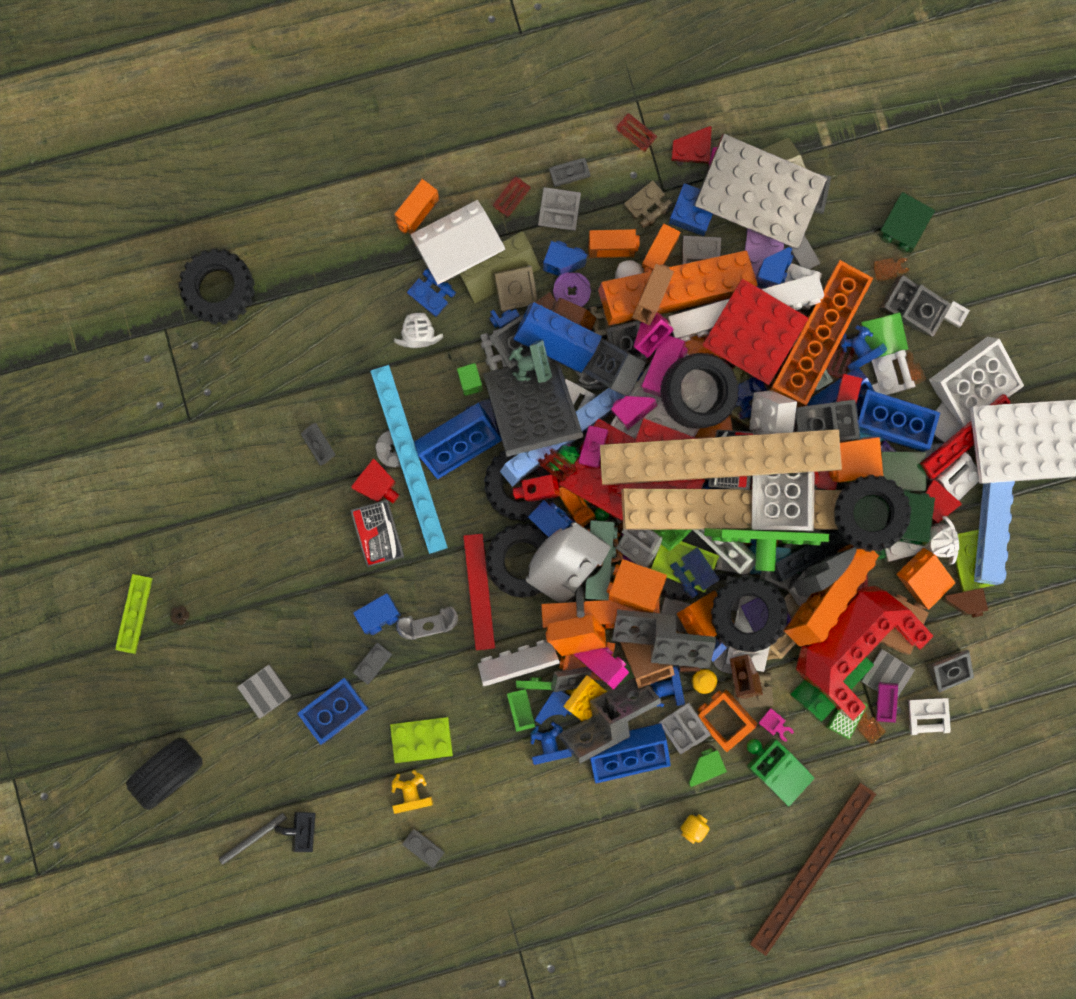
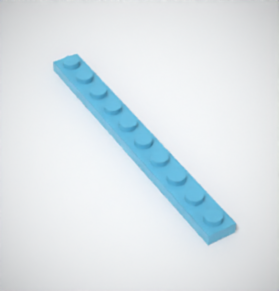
M387 365L371 370L429 554L446 549L448 547L390 367Z

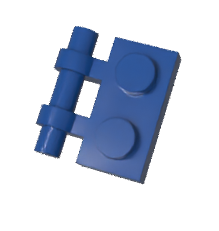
M426 269L423 275L428 278L427 281L424 283L418 278L407 291V294L433 316L437 317L448 304L443 297L447 294L453 298L456 291L451 288L452 286L449 283L442 282L437 284L429 269ZM433 283L441 289L439 293L430 288Z

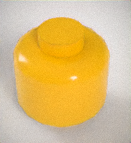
M700 669V671L693 674L691 684L698 693L708 694L716 688L717 677L709 669Z
M700 814L697 816L689 815L681 826V831L683 832L681 835L693 844L695 842H702L710 830L706 824L708 820Z

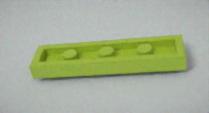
M132 574L115 650L136 654L153 578Z

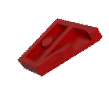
M712 126L674 140L672 145V161L709 164Z

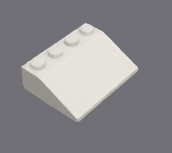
M478 200L410 234L419 254L437 284L506 250Z
M986 337L929 379L938 397L962 427L971 421V407L988 406L1002 394L1010 397L1024 386L1000 339Z
M815 472L753 476L752 530L814 532Z
M545 639L536 642L537 646L532 648L529 645L519 647V652L511 654L509 650L499 653V658L492 659V656L482 658V663H479L478 667L483 686L559 664L555 648Z

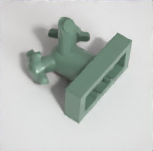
M543 340L535 341L530 345L532 354L530 356L523 357L521 355L522 347L512 351L509 360L511 361L515 358L518 362L519 372H513L512 374L517 380L530 381V377L526 376V372L531 370L536 371L538 383L546 382L552 377Z

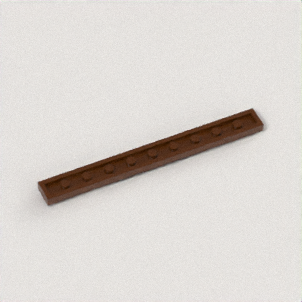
M859 782L749 944L767 956L877 795Z

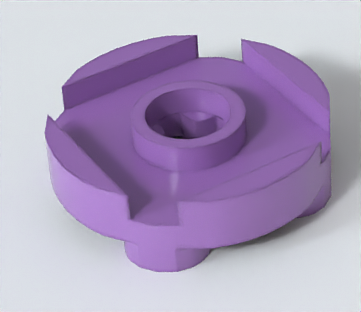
M576 272L564 273L555 281L553 295L556 301L558 298H563L580 307H584L589 301L591 294L590 283L582 274ZM575 287L576 295H568V288Z

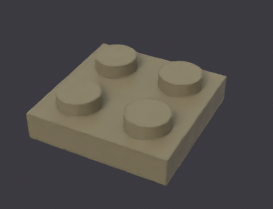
M529 265L494 273L501 311L528 306L538 301L532 266Z

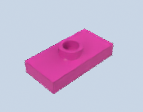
M593 426L588 427L579 464L595 468L599 467L601 460L600 445H605L608 430Z

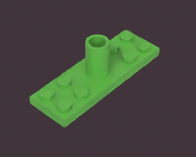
M705 528L704 536L712 537L711 540L750 543V539H756L755 570L775 571L776 540H782V543L799 545H821V542H829V534L717 528Z

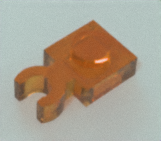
M893 258L874 262L877 281L896 278L897 272L901 274L907 273L909 268L903 269L901 267V263H905L907 258H901L897 263H894Z
M911 352L907 353L909 360L906 362L912 381H914L915 385L926 381L927 379L920 364H913V354Z
M866 712L863 713L858 723L861 725L858 731L870 744H873L886 731L874 717L868 720Z

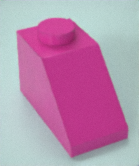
M657 312L650 325L641 322L634 347L648 358L674 329L667 319Z
M625 396L623 399L616 400L611 410L624 427L629 430L658 405L653 397Z

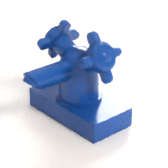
M857 325L855 327L860 331L858 336L847 339L846 333H844L840 343L843 352H847V347H852L858 356L857 359L848 365L850 371L857 367L860 368L887 350L884 343L874 349L870 348L865 341L866 335L872 337L873 333L865 326L860 327Z
M678 666L673 667L675 675L671 676L669 680L650 684L652 690L659 698L673 695L676 706L685 705ZM661 703L655 707H664V704Z
M551 722L554 729L550 732H538V725L531 732L530 743L534 744L535 739L540 740L543 749L542 755L532 757L534 765L572 757L568 749L558 750L555 737L562 733L563 729L555 722Z

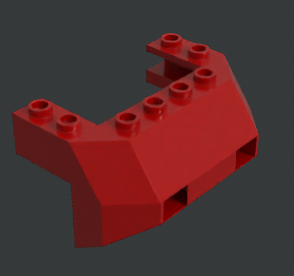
M877 586L857 589L856 595L847 603L848 607L837 618L838 622L829 630L828 637L823 642H816L801 647L796 671L802 679L818 688L843 715L852 721L857 718L866 706L843 681L882 639L895 628L908 644L915 645L921 650L933 637L910 609L887 591Z

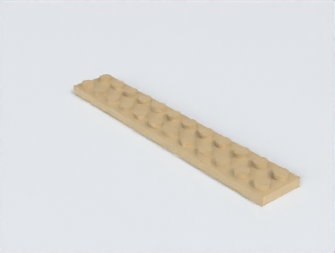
M839 429L600 445L602 485L842 470Z
M621 490L623 529L705 530V528L752 530V490ZM814 490V530H838L834 521V508L842 490Z

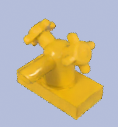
M413 770L412 773L415 777L405 782L399 780L400 774L396 775V778L392 781V793H395L396 788L402 789L404 802L392 806L394 814L433 805L432 796L423 799L419 798L417 785L420 782L424 786L427 785L422 774Z

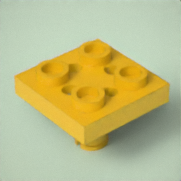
M586 675L577 689L566 690V693L571 695V697L563 707L581 721L588 720L592 717L590 701L607 691Z

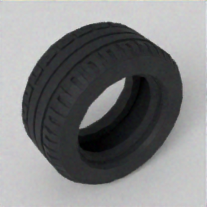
M696 353L685 356L675 361L667 369L665 376H663L662 385L660 386L662 405L671 419L673 418L681 426L695 429L715 426L728 418L736 406L739 395L737 377L734 375L732 368L729 367V364L716 355ZM692 370H702L708 373L717 385V400L713 407L704 413L695 412L690 409L682 399V381L686 374Z
M177 738L151 757L126 782L127 790L144 809L150 810L170 796L203 765L202 758L186 739Z

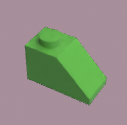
M709 748L701 752L702 756L697 758L688 781L690 787L727 772L718 750Z

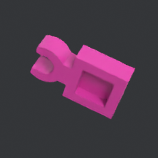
M771 708L758 722L772 736L778 732L779 738L787 742V739L783 736V733L785 731H789L791 734L794 733L790 727L783 726L786 720Z

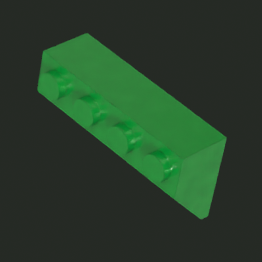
M865 657L843 682L852 690L874 664ZM805 680L790 694L819 722H822L835 708L832 702L818 688Z

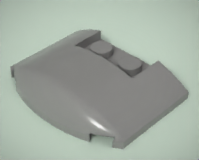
M577 522L571 523L572 527L557 530L545 540L534 554L529 564V577L526 576L527 583L558 603H565L576 595L575 591L598 564L601 566L611 548L609 544Z

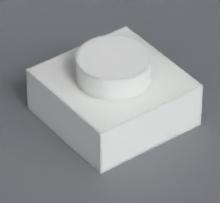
M953 301L944 320L960 328L970 310Z

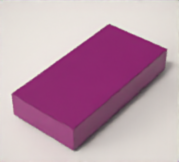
M879 682L876 721L896 723L898 683Z

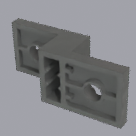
M617 609L612 633V641L651 645V663L710 668L716 644V637L676 633V615Z
M633 678L617 686L614 690L612 689L591 700L592 717L560 733V740L577 761L582 763L629 738L628 721L661 704V700L649 685L638 689ZM632 696L638 697L637 699H634V700L629 699V698L632 697ZM584 738L590 739L587 742L582 741Z

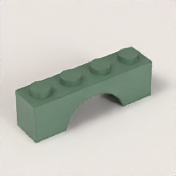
M590 522V532L609 544L611 548L603 561L601 570L595 576L586 579L585 599L609 600V593L606 592L610 583V577L614 578L615 566H611L612 558L616 557V547L613 546V539H617L618 527H614V522Z

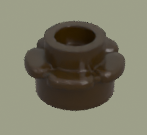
M178 606L171 610L172 615L170 618L173 623L183 625L190 615L186 607Z

